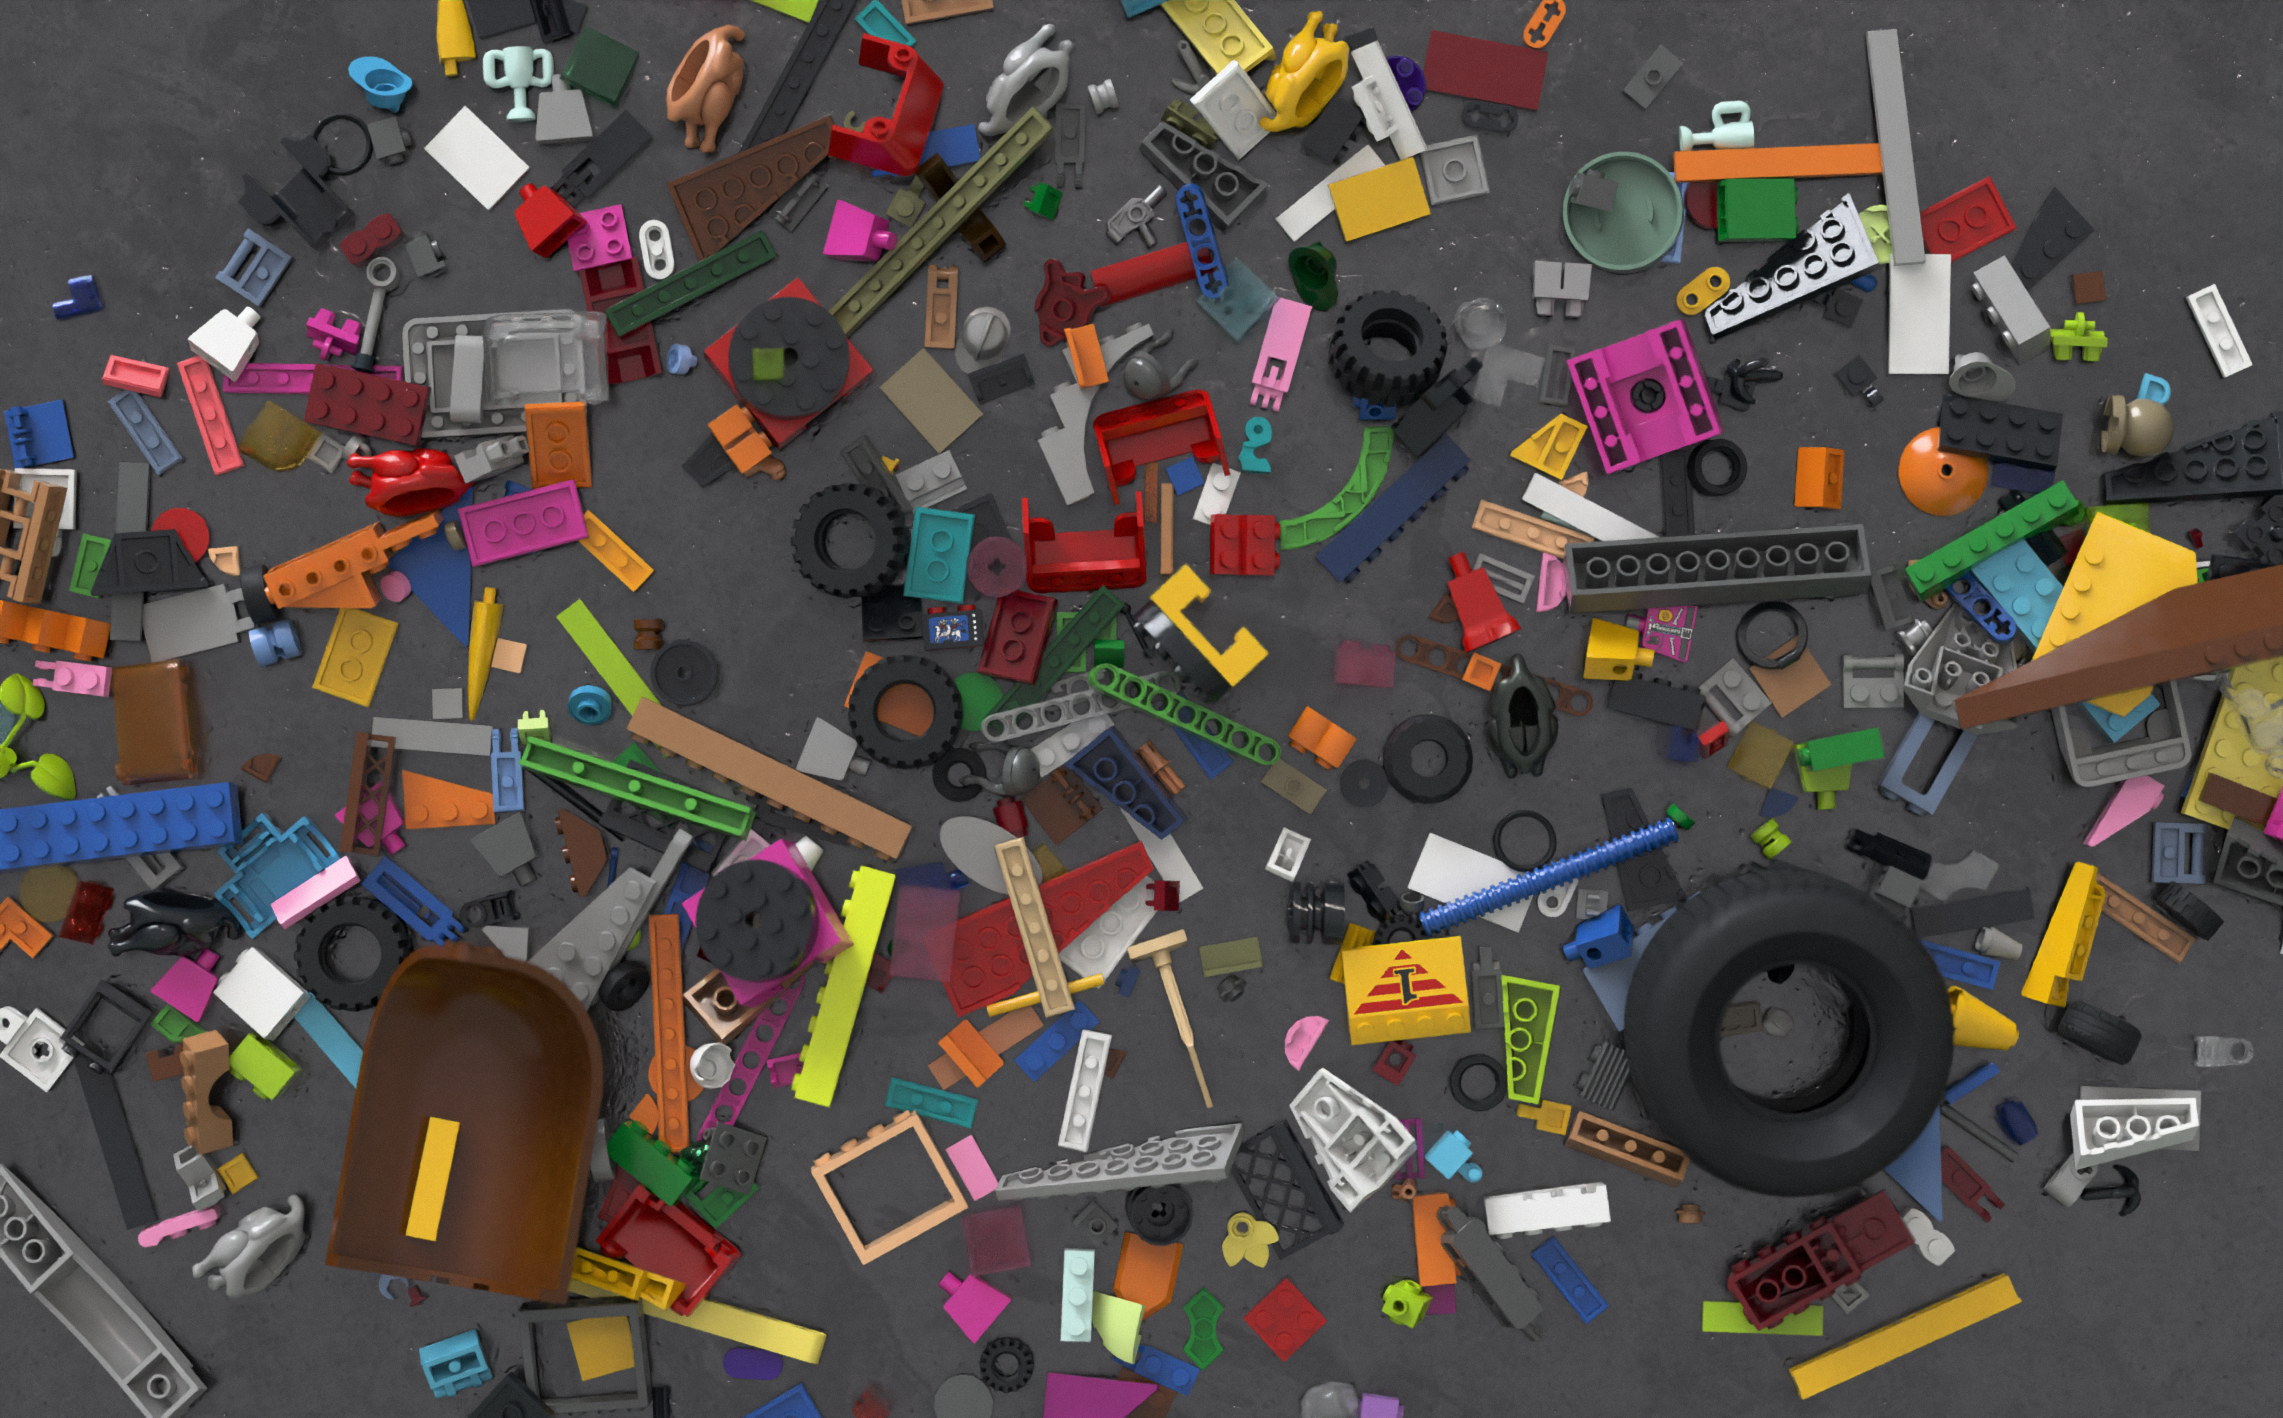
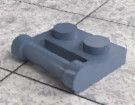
M248 228L243 235L245 239L223 272L219 271L215 278L261 307L293 257ZM257 244L261 247L260 251L240 281L237 282L233 279L234 275L254 245Z
M2153 822L2152 882L2170 883L2174 881L2176 883L2206 884V875H2203L2204 833H2208V824ZM2185 832L2193 833L2191 874H2184Z

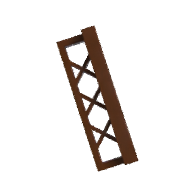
M356 732L340 851L380 856L396 737ZM372 740L388 742L387 755L378 762L370 753ZM370 759L374 765L368 769ZM386 761L385 770H383L380 765ZM377 768L383 776V784L375 791H372L366 783L367 774ZM366 789L369 795L364 798V792ZM381 791V798L379 801V799L376 797V794ZM373 798L379 806V812L377 816L368 821L362 813V806L369 799ZM360 819L365 823L361 828H359ZM375 821H377L376 831L371 825ZM367 827L375 836L373 849L357 847L358 834Z

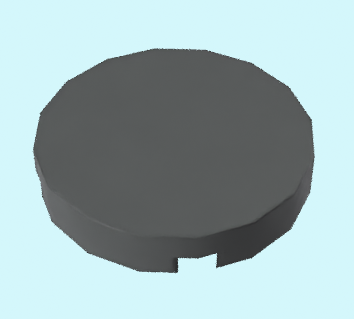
M960 1374L948 1378L940 1385L935 1395L934 1410L937 1418H990L993 1413L994 1401L990 1388L983 1380L974 1375Z

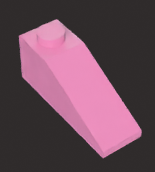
M2148 775L2121 780L2083 842V845L2094 847L2148 813L2151 808L2156 809L2164 797V794L2161 793L2164 785Z

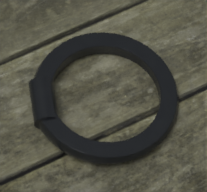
M1768 601L1752 607L1742 617L1737 630V642L1744 657L1755 666L1763 669L1782 670L1801 659L1800 656L1803 654L1808 642V628L1805 619L1797 609L1783 602ZM1767 611H1779L1789 615L1795 621L1799 630L1798 641L1794 649L1777 659H1765L1756 655L1750 649L1746 640L1747 629L1751 621L1759 614Z

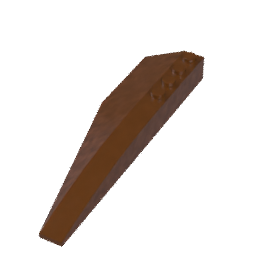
M2283 564L2175 588L1953 700L1960 730L2282 658Z

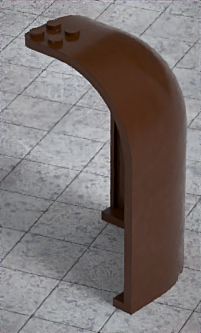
M444 941V946H425L417 949L400 964L390 978L377 1004L367 1033L325 1265L431 1282L432 1276L437 1277L436 1283L566 1305L603 1090L602 1053L593 1023L576 995L556 976L530 962L502 956L503 950L481 948L475 947L476 945L449 941ZM430 1117L461 1123L437 1241L406 1236Z

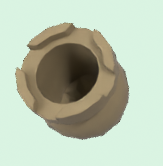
M2109 395L2103 415L2109 417L2108 430H2101L2102 452L2116 455L2122 447L2128 454L2143 458L2155 456L2167 448L2173 439L2174 421L2171 413L2163 404L2149 398L2136 399L2126 404L2123 395Z

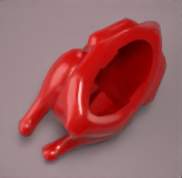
M414 448L412 451L391 450L375 456H360L357 453H353L347 461V466L352 469L365 467L374 470L372 478L364 475L361 471L354 470L349 482L353 486H363L370 489L369 495L365 496L367 507L394 517L417 515L452 506L459 502L461 497L476 482L465 484L462 474L455 468L450 456L446 452L429 448Z

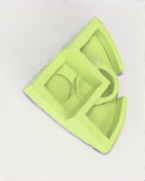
M1093 1291L1092 1322L1103 1340V1345L1117 1358L1134 1364L1142 1335H1139V1330L1146 1305Z

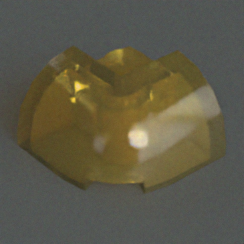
M268 400L253 425L250 424L239 446V452L270 470L288 471L301 465L322 432Z

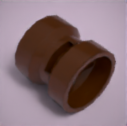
M663 619L634 620V630L638 632L637 638L634 640V650H660L664 646L659 634L663 630Z

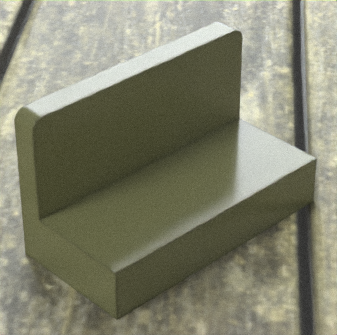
M1258 936L1199 947L1204 977L1263 967Z

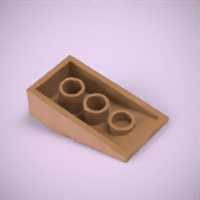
M810 963L782 981L781 984L784 990L756 1008L740 1005L722 972L716 967L683 994L684 1004L717 1042L726 1045L802 977L814 963Z

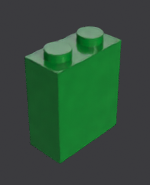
M1724 179L1716 182L1718 242H1786L1796 239V234L1799 231V219L1795 216L1798 189L1794 185V179Z
M1879 727L1801 742V749H1797L1800 767H1805L1806 772L1885 757Z

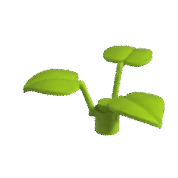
M13 673L1 684L0 699L5 708L13 714L20 715V719L3 744L0 745V779L7 775L8 771L16 773L18 770L33 767L31 778L39 789L59 799L73 800L76 796L74 776L70 766L64 759L55 754L46 753L39 758L38 762L32 760L17 765L16 753L7 747L25 722L26 716L34 720L42 716L45 708L44 698L39 688L33 686V682L25 676Z

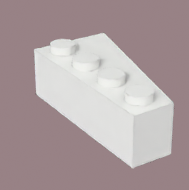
M2196 1098L2075 1100L2070 1113L2076 1170L2193 1140L2199 1126Z

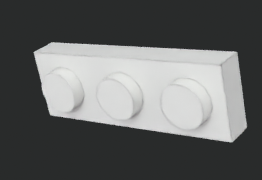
M2213 284L2187 296V302L2223 378L2253 365L2216 285Z
M1108 714L1073 722L1030 749L1038 758L1040 776L1044 777L1066 763L1109 727L1114 726Z

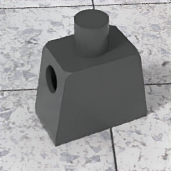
M523 812L514 814L470 839L475 848L500 878L513 873L520 887L536 879L528 863L537 859L539 854Z

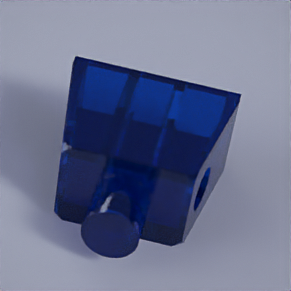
M944 862L895 869L912 924L956 902L953 890L969 885L966 874L960 869L947 873Z

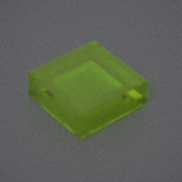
M783 348L753 349L754 380L784 379Z

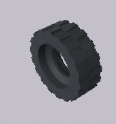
M2171 881L2156 899L2161 907L2171 916L2206 941H2209L2224 923L2221 917L2207 904L2174 881Z

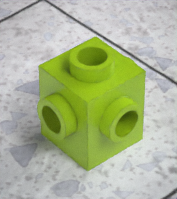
M1401 1280L1395 1285L1391 1284L1385 1291L1382 1298L1385 1304L1381 1311L1389 1315L1388 1318L1392 1322L1414 1328L1422 1323L1434 1297L1422 1291V1287L1418 1283L1411 1280Z

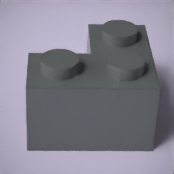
M1883 865L1869 895L1903 922H1906L1907 915H1904L1906 908H1911L1913 904L1917 905L1924 892V889L1921 888L1923 881L1897 868Z

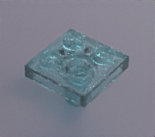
M1235 257L1225 268L1229 285L1222 289L1220 297L1212 299L1202 293L1196 302L1237 341L1241 342L1278 302L1280 297L1239 258ZM1214 280L1208 288L1213 287L1215 292H1217L1218 287L1222 285L1221 280ZM1251 307H1252V308H1253L1252 313L1247 314L1246 311H1247V312H1250ZM1228 308H1230V309L1232 310V313H1231L1230 315H1226V313H1225V312H1227V313L1230 312V310H1229Z

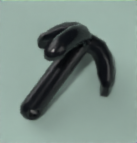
M1760 357L1749 361L1740 367L1741 361L1739 359L1733 360L1728 365V372L1734 377L1736 393L1744 402L1755 405L1756 401L1746 390L1745 381L1775 382L1783 378V373L1778 370L1758 369L1769 364V358Z
M2115 1164L2113 1168L2128 1180V1185L2084 1189L2080 1196L2085 1201L2130 1197L2131 1199L2119 1213L2123 1217L2135 1211L2140 1204L2139 1179L2131 1169Z

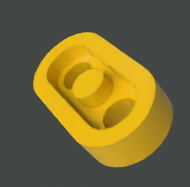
M1711 267L1705 270L1677 293L1675 302L1678 310L1688 316L1700 313L1726 293L1730 286L1728 273L1719 267ZM1711 277H1718L1721 282L1720 286L1713 287L1710 284ZM1692 294L1697 298L1695 305L1687 303L1686 297Z

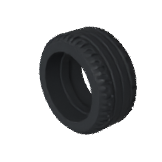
M2078 1000L2068 1005V1009L2058 1027L2059 1034L2063 1038L2091 1053L2121 1065L2131 1061L2142 1037L2140 1030L2132 1024L2100 1008Z

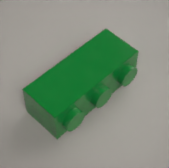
M631 1120L623 1122L606 1144L608 1156L667 1205L672 1207L679 1204L699 1178V1175L694 1172L695 1167L686 1159L680 1158L679 1160L671 1153L672 1148L660 1139L657 1141L647 1134L649 1129L637 1120L634 1122Z

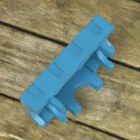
M261 813L242 831V840H244L256 828H259L261 831L238 851L234 848L237 845L223 846L217 851L236 875L214 893V896L235 915L251 939L259 937L263 930L278 920L270 905L271 903L343 858L308 816H303L283 833L271 822V818L266 813ZM310 831L330 853L328 858L307 835ZM233 897L239 902V904L254 920L252 923H250L245 918V916L239 911V909L233 904V902L231 901Z

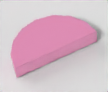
M1542 553L1536 612L1553 609L1567 595L1563 563L1555 556Z
M1307 1016L1296 1021L1288 1030L1284 1040L1285 1054L1289 1063L1296 1070H1300L1330 1020L1320 1016Z

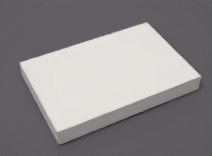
M1235 60L1228 64L1190 99L1238 161L1270 132L1260 127V119L1264 116L1274 119L1277 116L1276 111Z
M466 106L424 148L489 211L531 169Z

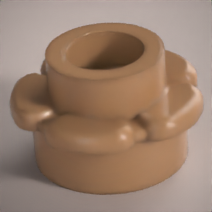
M1682 1205V1210L1676 1211V1214H1679L1678 1223L1702 1224L1703 1215H1706V1212L1700 1211V1205Z

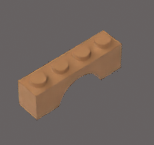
M217 1030L182 1039L183 1051L180 1052V1060L184 1068V1077L181 1078V1084L186 1102L183 1103V1113L187 1119V1128L184 1129L185 1140L188 1145L193 1146L199 1155L233 1146L232 1120L220 1106L210 1105L208 1102L209 1093L215 1081L222 1074L230 1070L228 1043Z

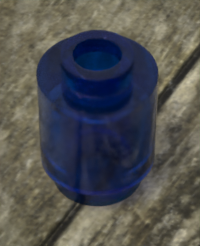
M2012 1099L1998 1108L2000 1111L1996 1116L2011 1141H2016L2018 1146L2029 1142L2039 1134L2036 1129V1122L2022 1101L2015 1103Z

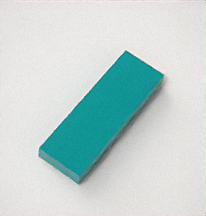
M892 1077L884 1106L901 1111L909 1110L910 1113L917 1110L920 1116L971 1129L979 1099Z

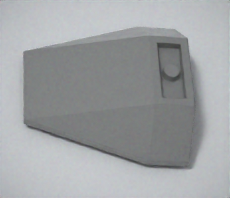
M1954 603L1909 663L1903 689L1921 715L1960 729L1953 700L2016 669L2017 663L2013 640L2008 644L1996 643L1958 604ZM1975 611L1978 615H1986L1978 611ZM1994 617L1986 623L1989 625L1993 621L1998 627V635L2002 632L2006 635L2009 634V625L2001 626ZM2020 717L1962 730L1976 735L2014 730L2018 727Z

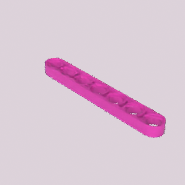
M805 974L800 977L801 982L797 988H789L779 997L787 1004V1010L783 1015L773 1014L769 1006L758 1016L735 1061V1067L730 1080L723 1085L698 1134L697 1145L704 1153L708 1152V1148L702 1142L704 1131L707 1128L715 1127L717 1121L722 1122L716 1117V1110L719 1106L727 1105L732 1109L733 1116L731 1120L722 1123L734 1126L806 982ZM761 1025H768L773 1030V1038L768 1042L760 1041L756 1035L757 1029ZM750 1051L757 1053L760 1057V1063L754 1069L747 1068L743 1063V1056ZM735 1078H740L746 1083V1091L742 1095H734L730 1091V1082Z

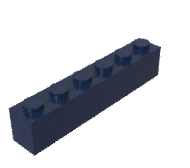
M1445 434L1316 555L1315 559L1339 584L1343 580L1349 583L1361 572L1358 566L1365 559L1370 563L1383 551L1379 546L1387 538L1392 543L1405 531L1401 527L1404 522L1409 518L1414 522L1426 511L1423 505L1430 498L1437 501L1448 490L1444 485L1452 477L1458 481L1469 470L1466 464L1471 459Z

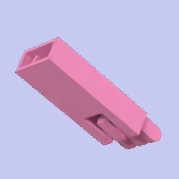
M1276 296L1252 384L1255 387L1249 405L1255 406L1258 402V395L1264 396L1261 408L1267 409L1269 399L1272 398L1275 399L1272 407L1273 411H1279L1283 394H1287L1312 306ZM1271 357L1284 361L1279 380H1276L1279 367L1272 366L1269 377H1266Z

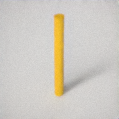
M1102 973L1068 982L1071 994L1105 985ZM1038 991L990 1004L986 1007L989 1017L1041 1003Z

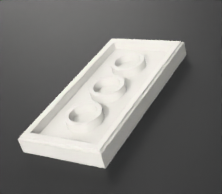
M1890 254L1888 374H1949L1951 254H1925L1926 261L1924 264L1894 266L1893 254Z
M1429 832L1407 888L1444 903L1448 901L1454 903L1456 898L1462 900L1466 894L1468 897L1472 896L1474 891L1480 893L1482 888L1488 890L1492 884L1496 887L1500 881L1506 883L1508 878L1514 880L1516 875L1520 874L1522 877L1525 875V872L1513 870L1502 861ZM1533 895L1529 896V900L1523 898L1520 899L1518 904L1516 901L1511 903L1512 906L1510 907L1507 905L1502 906L1503 910L1494 909L1492 914L1486 912L1485 916L1481 918L1519 933Z
M1148 876L1144 877L1059 953L1060 960L1083 978L1102 973L1105 982L1128 951L1127 947L1134 943L1158 911L1154 910V906H1147L1145 904L1147 900H1154V890L1146 889V885L1155 883V881Z

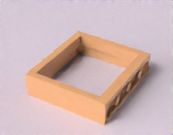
M909 1110L898 1113L893 1117L894 1122L885 1127L882 1124L876 1125L866 1132L867 1137L858 1142L856 1138H853L840 1146L841 1151L832 1156L830 1153H826L821 1158L813 1161L815 1165L811 1167V1173L863 1265L969 1208L966 1198L917 1110L911 1113ZM914 1127L952 1198L864 1246L827 1181L825 1174L903 1131Z

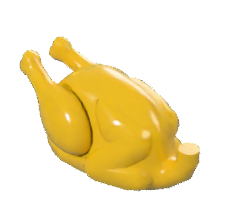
M1311 11L1307 15V22L1304 28L1287 44L1280 64H1276L1270 74L1265 94L1268 101L1271 102L1277 111V116L1274 119L1266 116L1260 119L1259 125L1266 131L1279 132L1292 127L1303 128L1324 111L1326 104L1337 93L1346 78L1349 46L1344 41L1334 42L1338 31L1337 25L1334 23L1324 24L1322 27L1323 39L1314 38L1315 30L1323 20V13L1321 11Z

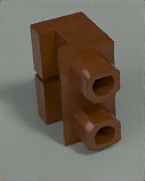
M183 1043L175 1047L174 1055L167 1056L165 1048L146 1053L153 1082L184 1074V1068L180 1060Z

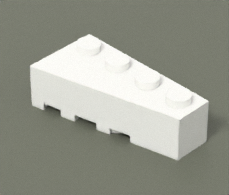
M1602 1182L1483 1197L1488 1228L1487 1233L1489 1235L1495 1234V1239L1513 1237L1512 1232L1524 1231L1525 1235H1536L1543 1233L1542 1229L1554 1228V1231L1571 1230L1572 1226L1584 1224L1585 1228L1601 1226L1602 1222L1611 1221L1606 1185Z

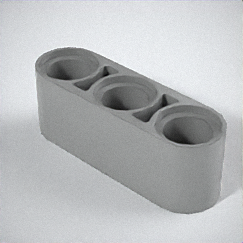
M456 335L450 402V420L453 422L482 423L488 354L487 337Z

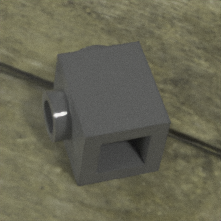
M396 116L367 124L376 157L380 162L386 161V165L396 164L404 160L403 156L410 154L407 147L412 145L410 134L407 128L402 129L400 120Z
M1591 169L1587 170V174L1577 172L1576 178L1572 179L1569 187V196H1572L1570 202L1612 212L1619 182L1604 179V172Z

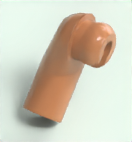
M767 456L744 473L747 478L762 471L770 474L771 478L777 481L784 478L786 470L784 469V463L780 459Z
M1406 1178L1403 1185L1395 1183L1392 1186L1391 1197L1394 1200L1400 1199L1401 1202L1414 1198L1418 1188L1417 1182L1412 1178Z

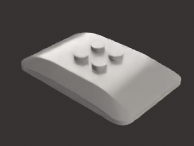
M559 309L415 318L408 321L403 327L405 382L431 387L421 438L527 432L525 404L585 402L587 416L582 322L579 315L572 310ZM456 335L483 336L488 338L482 423L453 422L450 420Z

